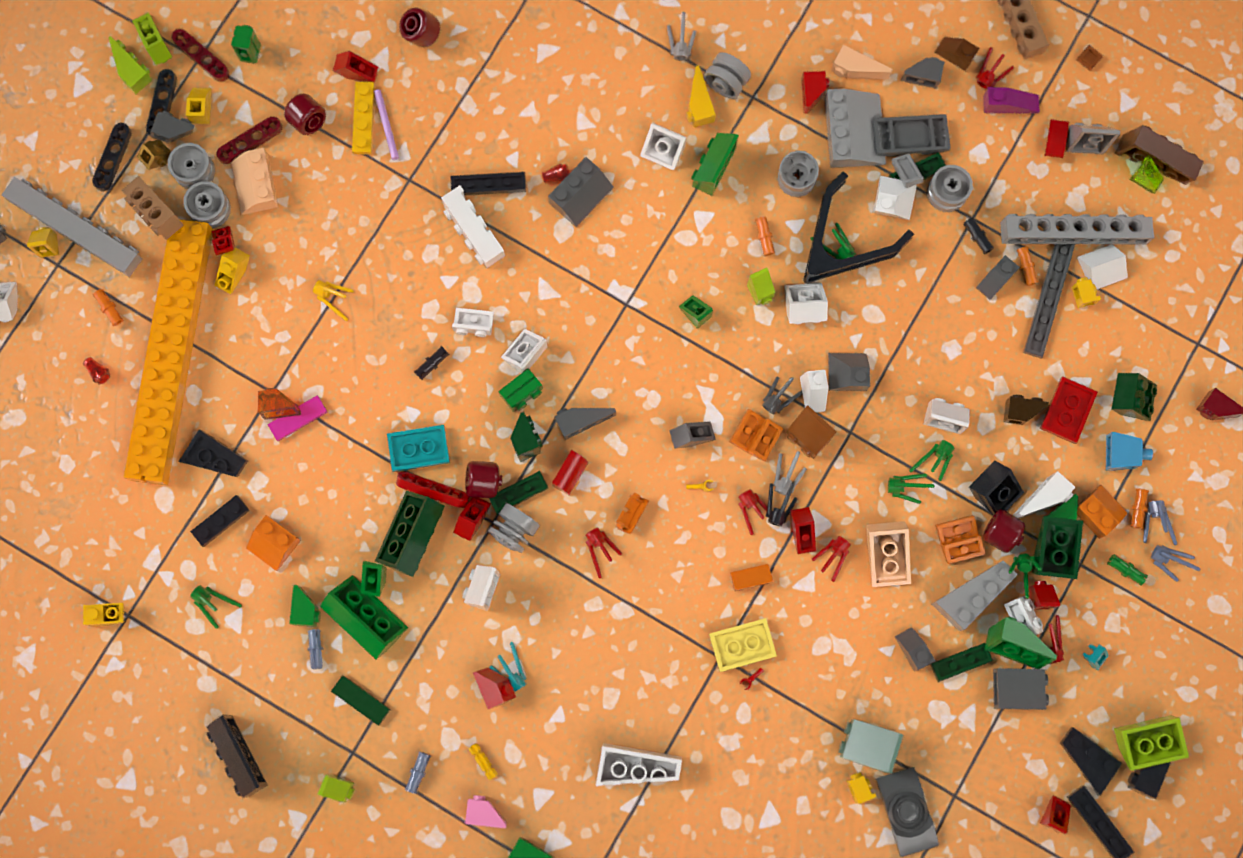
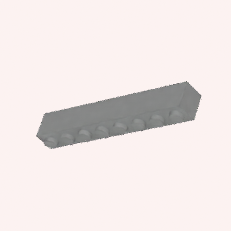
M14 177L1 194L10 203L129 278L142 261V258L138 255L139 251L129 245L127 248L122 245L124 242L116 236L111 238L107 235L109 232L100 226L95 228L92 226L93 222L86 217L79 218L77 216L78 213L72 208L68 207L65 209L62 207L63 203L54 197L52 200L46 197L48 194L40 188H37V190L33 189L32 184L24 178L19 180Z

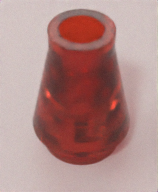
M560 163L542 172L544 183L563 181L570 173L567 164Z
M92 357L85 359L83 365L86 367L94 383L101 385L109 380V369L95 361Z

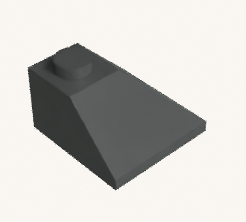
M828 353L829 391H867L870 387V366L867 353Z

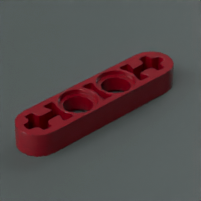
M184 29L173 31L171 38L174 44L218 82L228 79L229 71L227 67ZM177 37H184L187 43L185 44L182 40H178ZM198 46L199 49L196 53H190V47ZM205 57L212 58L211 63L208 65L202 64V60ZM215 66L218 70L223 71L222 75L217 74L216 70L214 69Z
M269 117L218 148L216 152L218 160L225 165L231 164L234 159L245 151L254 150L282 131L280 120L276 117ZM271 123L276 125L275 129L270 126ZM265 127V129L267 130L268 134H266L265 131H264L262 128ZM255 132L262 133V137L259 140L252 138ZM239 142H246V147L244 149H237V144ZM231 147L234 148V150H235V152H236L235 154H234L233 151L231 150ZM224 152L228 154V158L223 157Z

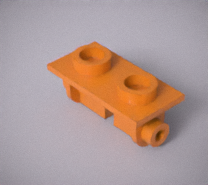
M635 492L633 495H630L625 505L628 511L622 510L616 520L617 529L631 535L649 500L641 498Z

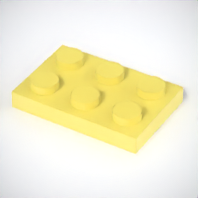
M766 618L709 634L719 672L777 657Z

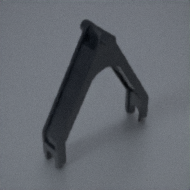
M843 171L826 188L823 195L803 281L806 284H810L813 281L892 259L908 244L915 234L908 229L894 245L842 260L828 255L823 248L822 239L832 196L846 183V179L849 177Z

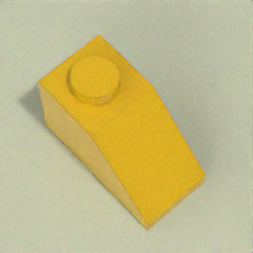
M41 227L36 231H32L27 247L40 258L59 255L57 233L49 227Z

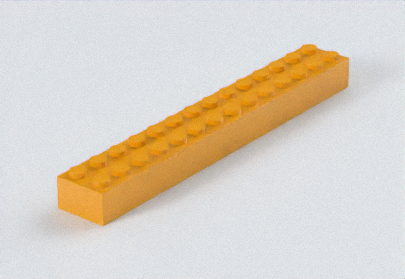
M180 220L184 226L170 236L166 242L123 476L129 481L149 482L166 486L169 483L212 242L211 231H213V228L206 222Z

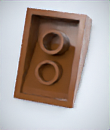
M807 405L787 429L786 434L793 444L797 443L802 448L801 451L807 457L811 456L814 459L831 441L837 431Z

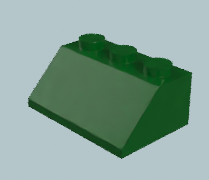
M717 133L715 139H710L707 146L709 150L707 154L703 153L699 161L701 166L699 170L695 169L691 177L693 180L692 187L713 196L736 150L739 135Z

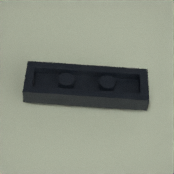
M236 495L190 532L200 545L205 547L250 510L240 497Z

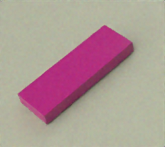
M317 395L267 425L275 439L280 441L328 412Z

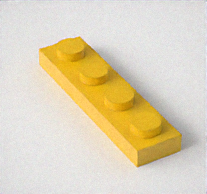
M355 82L353 154L372 155L374 82Z

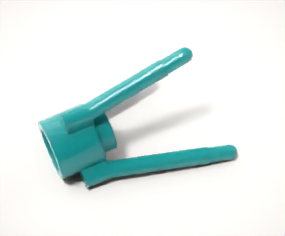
M510 642L519 675L517 672L514 674L511 672L501 655H498V659L509 675L508 679L514 692L527 685L524 681L527 678L523 673L513 642ZM490 666V669L499 673L493 666Z

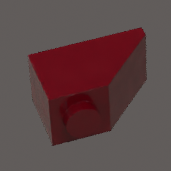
M1217 388L1209 391L1196 409L1202 417L1212 421L1236 418L1243 415V407Z

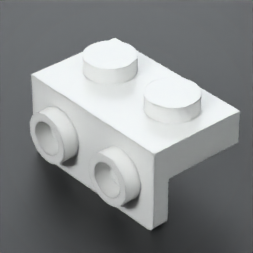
M456 308L454 323L452 324L453 331L459 335L473 333L477 337L491 335L494 312Z
M1023 596L1004 604L1009 617L1025 624L1035 635L1043 632L1042 621L1037 617L1031 599H1026Z

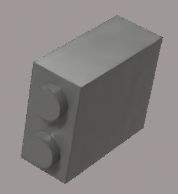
M993 669L994 709L1046 710V706L1049 704V696L1046 694L1048 675L1045 674V669Z

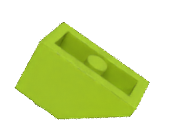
M764 268L749 276L747 287L756 305L770 303L773 300L772 298H774L775 290L768 268Z
M333 774L325 775L317 795L344 803L348 799L351 800L355 788H352L354 783Z

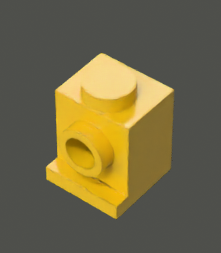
M1088 277L1076 280L1077 282L1071 287L1077 308L1095 305L1101 300L1100 296H1096L1097 288Z
M861 772L850 775L851 779L846 781L855 804H861L877 797L875 793L870 792L872 785L869 779L865 778Z

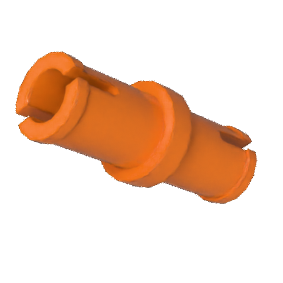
M759 217L755 219L759 233L757 237L762 245L763 256L775 254L771 239L773 235L769 231L767 217Z
M1029 247L1017 249L1021 263L1020 270H1023L1026 285L1037 284L1038 280L1034 270L1035 263L1032 262Z
M99 289L93 293V296L101 306L100 310L107 315L112 325L117 326L121 324L124 320L116 310L115 303L110 301L104 289Z
M1136 489L1135 502L1131 508L1133 514L1130 527L1143 529L1145 512L1148 510L1146 503L1149 490Z

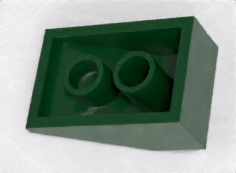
M1043 516L1034 552L1041 571H1038L1033 565L1032 574L1077 579L1083 529L1082 520Z

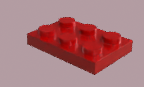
M1062 376L1040 429L1073 444L1078 443L1098 391Z

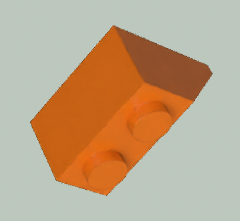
M1099 485L1079 503L1077 508V516L1099 539L1107 536L1128 514L1102 485Z
M265 515L254 529L246 549L278 571L301 540L272 518Z

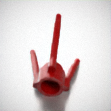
M992 47L989 48L980 72L976 76V83L986 90L988 87H994L996 83L1014 69L1011 66L995 79L994 71L1005 57L1002 54L991 70L984 72L993 50Z
M749 489L738 497L741 501L738 505L742 510L750 535H753L754 532L745 507L747 509L754 508L760 518L764 519V515L757 504L759 503L766 511L768 506L758 497L757 493H753Z
M597 527L589 531L585 536L588 539L586 544L598 578H602L593 546L595 548L600 547L609 562H612V558L603 545L605 541L619 556L622 555V552L606 536L605 532H601Z
M838 536L836 540L832 539L827 546L819 551L812 558V561H815L831 548L833 554L821 569L823 573L836 556H841L831 579L832 582H835L842 564L849 553L848 549L851 544L843 537Z
M1056 615L1057 642L1053 625L1050 623L1049 630L1053 646L1048 648L1057 655V658L1049 664L1064 661L1060 616Z

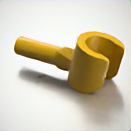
M709 479L699 484H686V489H702L704 492H710L713 488L708 489L706 483H713V481Z

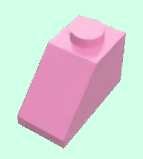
M473 795V799H468L465 824L498 828L507 827V822L493 804L485 800V796Z

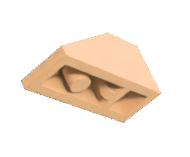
M845 45L842 46L831 69L837 76L848 79L885 80L889 79L893 70Z

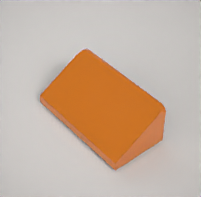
M768 564L730 572L734 591L773 583Z

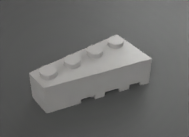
M1003 560L933 602L932 605L959 632L963 631L1018 574L1015 571L1009 574L1010 566Z

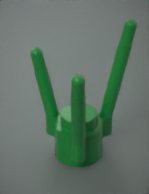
M836 223L835 225L840 235L835 229H832V232L841 244V247L837 250L839 254H836L823 244L824 250L836 259L841 260L855 256V249L849 243L839 223Z
M942 440L939 445L935 444L909 472H913L936 452L935 455L938 459L933 465L931 472H934L940 462L945 460L938 479L942 481L948 464L953 457L954 446L945 440Z
M927 474L893 476V478L888 480V493H892V497H899L921 504L920 500L903 495L900 492H904L905 487L934 488L935 485L905 483V481H902L924 478L928 476Z
M1023 553L1013 558V563L1008 573L1012 574L1016 565L1018 570L1023 572L1025 598L1029 599L1028 572L1032 570L1033 565L1038 571H1041V567L1037 563L1035 556Z
M199 585L192 591L190 597L195 601L194 604L200 608L214 628L217 629L218 625L203 606L207 605L213 611H217V608L210 602L212 598L210 594L239 608L242 607L240 603L213 591L210 587L204 588Z

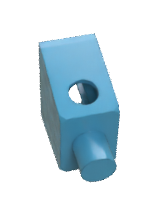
M1111 432L1106 435V471L1136 469L1142 466V460H1152L1153 450L1143 448V440L1141 438L1117 432Z

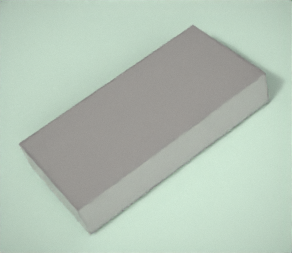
M909 153L892 159V165L905 188L923 183V176Z

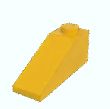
M699 65L695 67L689 109L686 112L688 122H692L694 128L713 123L716 117Z

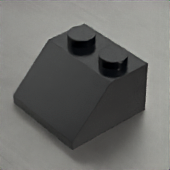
M994 461L969 486L975 499L992 515L1000 509L1007 511L1024 493L1012 470L997 461Z

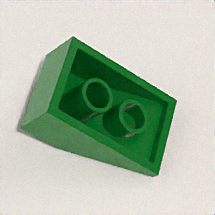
M1005 617L988 630L984 650L1034 669H1041L1057 658V655L1025 624L1018 622L1015 618Z

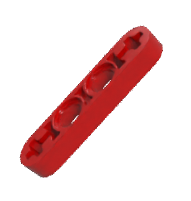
M399 472L397 475L396 485L402 489L458 508L467 506L469 496L464 491L409 472Z

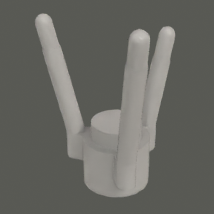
M682 12L680 42H677L676 46H674L671 27L667 25L671 55H674L673 58L680 61L687 60L688 56H691V49L696 35V30H694L687 46V43L684 42L685 12Z
M799 451L796 452L786 478L781 477V480L779 479L782 453H779L773 484L775 492L786 496L792 483L790 478L798 461ZM805 467L794 480L793 491L807 469Z

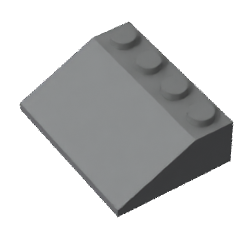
M851 89L827 90L825 110L830 168L886 165L885 156L876 155L873 118H882L880 94Z

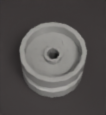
M720 52L714 58L713 66L708 67L704 73L703 78L715 92L726 98L736 99L742 91V86L746 85L751 78V72L738 58L728 53Z
M183 143L175 147L169 155L168 169L183 188L189 189L193 184L200 181L211 182L213 180L215 165L205 149L198 144Z
M957 165L941 167L934 174L927 188V197L930 204L942 212L959 210L972 192V178L964 168Z
M200 181L193 184L184 196L185 210L193 221L206 222L212 228H216L226 222L230 215L231 205L227 196L218 185L212 182Z

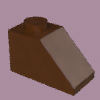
M944 37L934 53L966 72L980 48L962 38Z

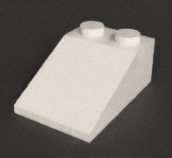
M1057 471L1046 478L1013 516L1020 519L1057 504L1066 503L1073 496L1072 491L1075 486Z
M477 565L476 569L471 570L469 580H471L470 586L465 588L462 596L465 599V604L488 611L500 577V573L496 568Z

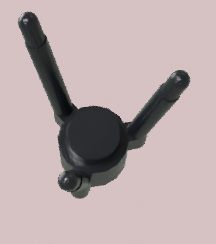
M794 482L791 483L781 508H774L773 511V483H770L768 508L765 517L769 518L768 523L778 527H782L783 523L785 524L790 510L793 509L797 501L795 497L786 512L784 511L793 491Z

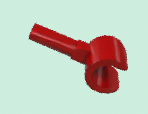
M762 668L758 669L749 678H743L740 681V684L744 680H746L749 682V687H747L745 690L750 689L752 682L761 673H763L764 670Z

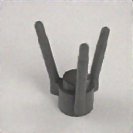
M779 377L775 378L762 404L771 414L774 415L775 412L780 413L783 408L803 394L801 390L780 405L782 401L779 398L794 380L793 377L785 383L777 395H772L779 381Z

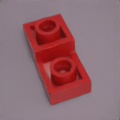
M1050 119L1044 156L1064 157L1069 127L1068 121Z
M230 226L211 231L216 256L235 249Z

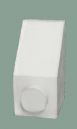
M807 371L800 376L805 407L808 405L816 413L825 412L829 389L826 371Z

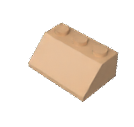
M259 148L245 151L234 159L231 165L241 214L245 215L277 208L278 202L269 157L265 149Z

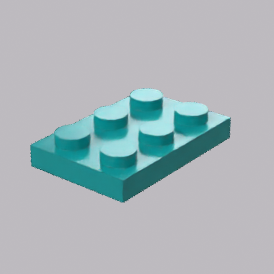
M444 425L387 433L392 472L450 463Z

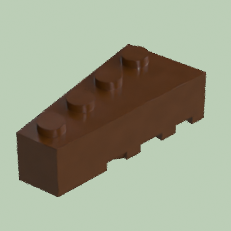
M1144 125L1124 134L1115 152L1119 156H1122V154L1130 156V161L1135 163L1138 161L1148 164L1147 168L1153 171L1162 170L1164 171V176L1185 185L1196 181L1204 163L1196 154L1187 152L1182 146L1172 143L1167 137L1155 133L1150 127Z

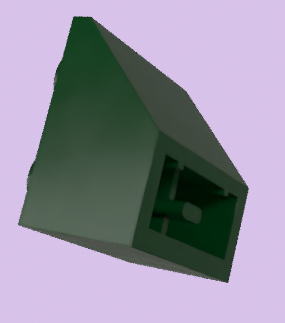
M1118 373L1111 409L1123 416L1151 421V416L1154 412V398L1157 395V385L1140 373Z
M525 412L520 413L510 438L520 462L541 454L540 448L543 447L538 433H533L535 427L530 415L526 416Z

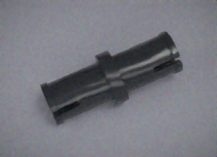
M974 217L963 223L972 235L971 239L973 242L976 241L984 255L994 249V246L985 236L986 232L981 230Z
M440 346L432 356L426 358V361L414 373L423 380L433 369L436 370L438 368L437 365L450 354Z

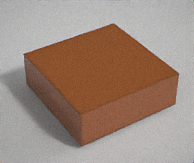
M1088 45L1076 60L1091 71L1102 59L1103 55Z

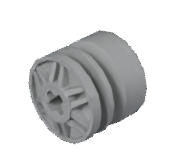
M794 151L787 154L781 161L777 180L782 191L791 197L805 196L812 191L819 172L817 160L805 151ZM795 174H798V176L800 177V179H797L796 176H794V175H795Z
M506 503L499 513L505 522L494 521L493 523L500 528L499 531L490 527L488 532L506 548L523 553L525 549L518 543L521 542L528 545L529 542L523 535L534 536L540 525L519 509Z

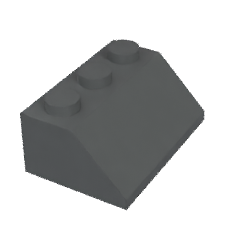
M585 157L548 195V201L553 208L577 227L614 187L601 169Z

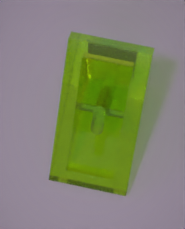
M1146 156L1137 166L1130 180L1150 193L1155 194L1164 178L1152 158Z

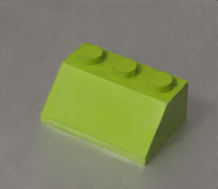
M1170 715L1114 728L1118 748L1131 771L1189 757L1179 717Z

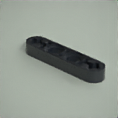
M164 69L158 75L146 124V131L149 136L156 119L155 111L157 109H164V111L170 113L177 84V77L170 69ZM168 75H170L171 79L167 80L168 87H166V81L164 78H167ZM161 92H168L166 99H159Z
M120 122L113 127L93 176L92 183L99 191H107L112 186L132 136L131 129L125 123ZM123 129H125L126 133H122L120 135L119 131H123ZM113 145H120L118 152H111ZM112 161L113 167L109 170L105 169V163ZM104 179L106 183H102L100 186L98 182Z

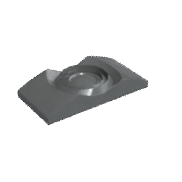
M947 114L873 118L876 155L893 157L908 153L929 155L950 151L951 149Z
M911 767L876 778L900 857L939 846L934 823L928 811L924 792L915 768Z

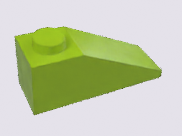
M149 12L132 20L155 65L165 63L168 59L172 58Z

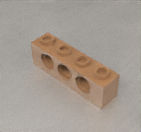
M997 0L998 4L1003 8L1004 19L1011 27V35L1016 39L1018 52L1022 54L1023 58L1027 59L1045 53L1049 44L1031 1ZM1025 35H1029L1031 39L1026 38Z
M140 176L122 189L126 195L124 198L131 207L134 206L135 212L148 226L153 225L150 228L157 236L161 234L167 240L184 226Z

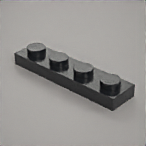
M525 172L451 176V191L461 186L464 190V195L526 192Z
M1084 785L1067 796L1068 800L1112 858H1128L1134 853L1133 849Z

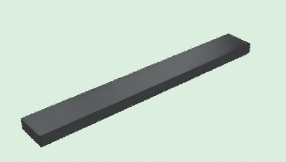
M1054 244L1023 351L1025 354L1040 359L1043 358L1075 244Z

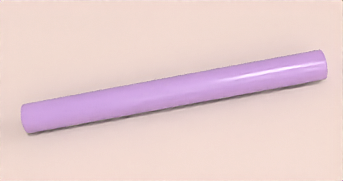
M375 90L374 94L392 160H397L399 155L381 90Z

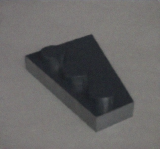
M198 430L178 462L238 477L248 460L203 430Z
M1071 727L1060 744L1072 761L1076 763L1085 779L1089 781L1095 793L1101 796L1122 763L1074 727Z

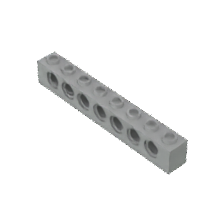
M1009 214L1000 222L1002 244L1147 245L1154 239L1152 217H1145V215L1127 217V215L1122 214L1109 217L1107 214L1091 216L1089 214L1072 216L1071 214L1054 216L1053 214L1018 216L1017 214ZM1019 226L1024 227L1025 231L1021 230Z

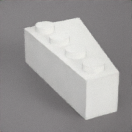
M458 186L441 197L445 208L443 213L449 221L453 220L455 223L453 227L459 236L463 234L466 239L464 243L468 249L475 251V258L480 265L484 264L488 268L505 257L504 250L491 230L487 231V225L480 215L475 214L477 212L470 199L465 200L464 190L461 186Z
M603 743L596 786L679 780L682 757Z

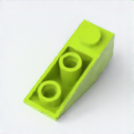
M110 36L109 41L118 75L137 94L152 81L149 76L150 71L144 64L140 66L137 63L138 59L131 51L127 53L124 50L126 47L119 39L115 41Z

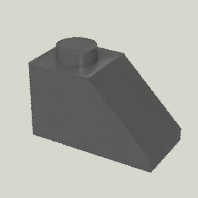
M935 57L925 58L905 70L901 81L937 89L941 82L945 61Z
M1005 255L976 289L991 300L1020 267Z
M711 421L685 423L669 430L674 449L688 448L716 440Z
M912 627L895 636L914 671H918L935 661L926 643Z

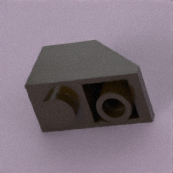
M1012 395L1006 400L1003 422L1023 425L1045 409L1049 402L1043 401L1042 398L1025 399L1022 395Z

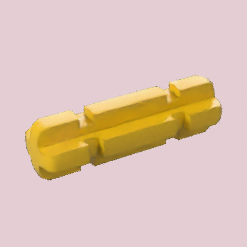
M475 743L469 747V751L472 756H475L474 759L482 771L486 772L485 775L488 780H492L498 773L491 767L492 764L484 752H481L480 746Z

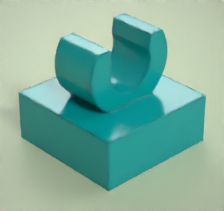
M1090 644L1088 647L1093 653L1091 655L1083 653V656L1089 661L1090 666L1098 671L1109 654L1105 647L1098 645L1096 648Z

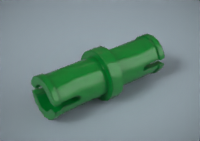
M1115 554L1107 562V565L1121 572L1123 577H1129L1140 586L1148 578L1147 574L1136 569L1132 563L1125 562Z

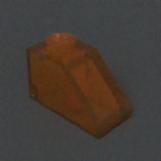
M267 388L266 390L258 391V413L264 420L301 415V410L278 389Z

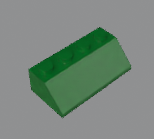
M353 575L331 590L320 605L375 660L388 651L408 629L378 598L361 594V582Z

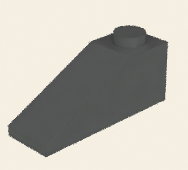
M564 408L558 411L554 417L564 439L567 440L616 416L615 408H571L569 410Z

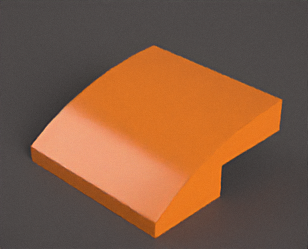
M747 409L729 442L750 455L766 461L783 428L773 421L763 418L751 409Z
M973 515L935 525L947 564L985 555L982 538L978 534Z

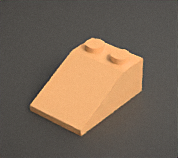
M905 521L867 524V547L872 587L911 584L909 529Z

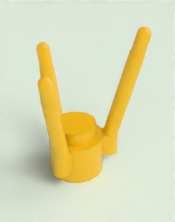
M318 280L313 287V293L318 295L317 299L326 304L342 319L348 321V318L327 301L325 297L329 298L331 294L346 298L345 294L335 291L333 288L353 293L354 290L332 284L328 281Z

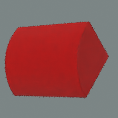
M571 450L552 481V486L569 496L587 467L588 461Z

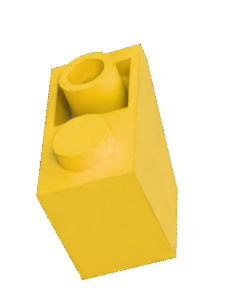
M192 88L186 102V117L192 124H210L211 88Z
M237 248L223 254L214 286L232 294L247 269L250 255Z
M124 603L83 605V625L108 626L124 623Z

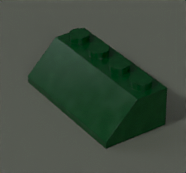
M406 491L375 562L414 577L422 556L426 552L430 538L434 534L438 520L442 516L445 505L429 497Z

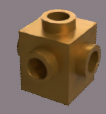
M160 139L143 143L137 158L150 170L165 166L168 163L171 151Z

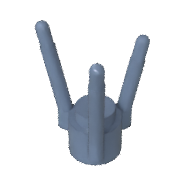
M1164 501L1149 502V508L1145 512L1143 542H1147L1150 515H1152V518L1161 519L1164 532L1167 533L1169 531L1173 544L1177 545Z
M1157 545L1152 552L1151 559L1154 560L1153 564L1161 568L1176 582L1179 579L1162 563L1167 564L1171 559L1191 569L1201 570L1199 567L1172 554L1194 559L1195 557L1167 548L1163 545Z

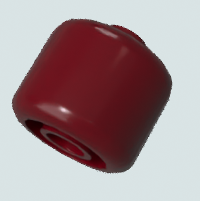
M414 7L408 9L402 15L399 31L406 41L420 47H428L435 43L439 37L440 23L438 18L432 13Z
M302 93L294 96L287 103L284 117L302 135H312L323 126L326 120V111L310 95Z
M470 461L468 463L465 477L467 496L476 498L496 497L503 480L502 475L499 474L498 464L484 461Z
M1000 509L993 515L985 528L983 540L998 550L1008 553L1016 545L1019 546L1022 543L1025 524L1019 518Z

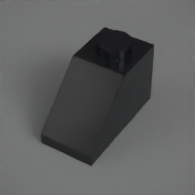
M1171 762L1136 769L1128 778V788L1147 798L1156 799Z

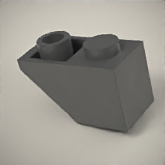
M158 111L150 137L170 143L192 134L195 125L187 119H177L169 112Z

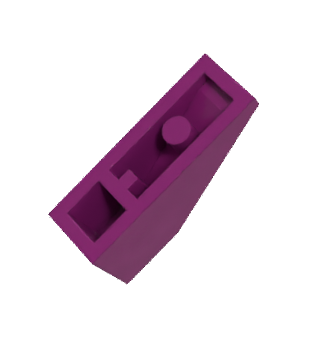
M988 87L983 95L984 113L1039 114L1040 112L1039 95L1007 87Z

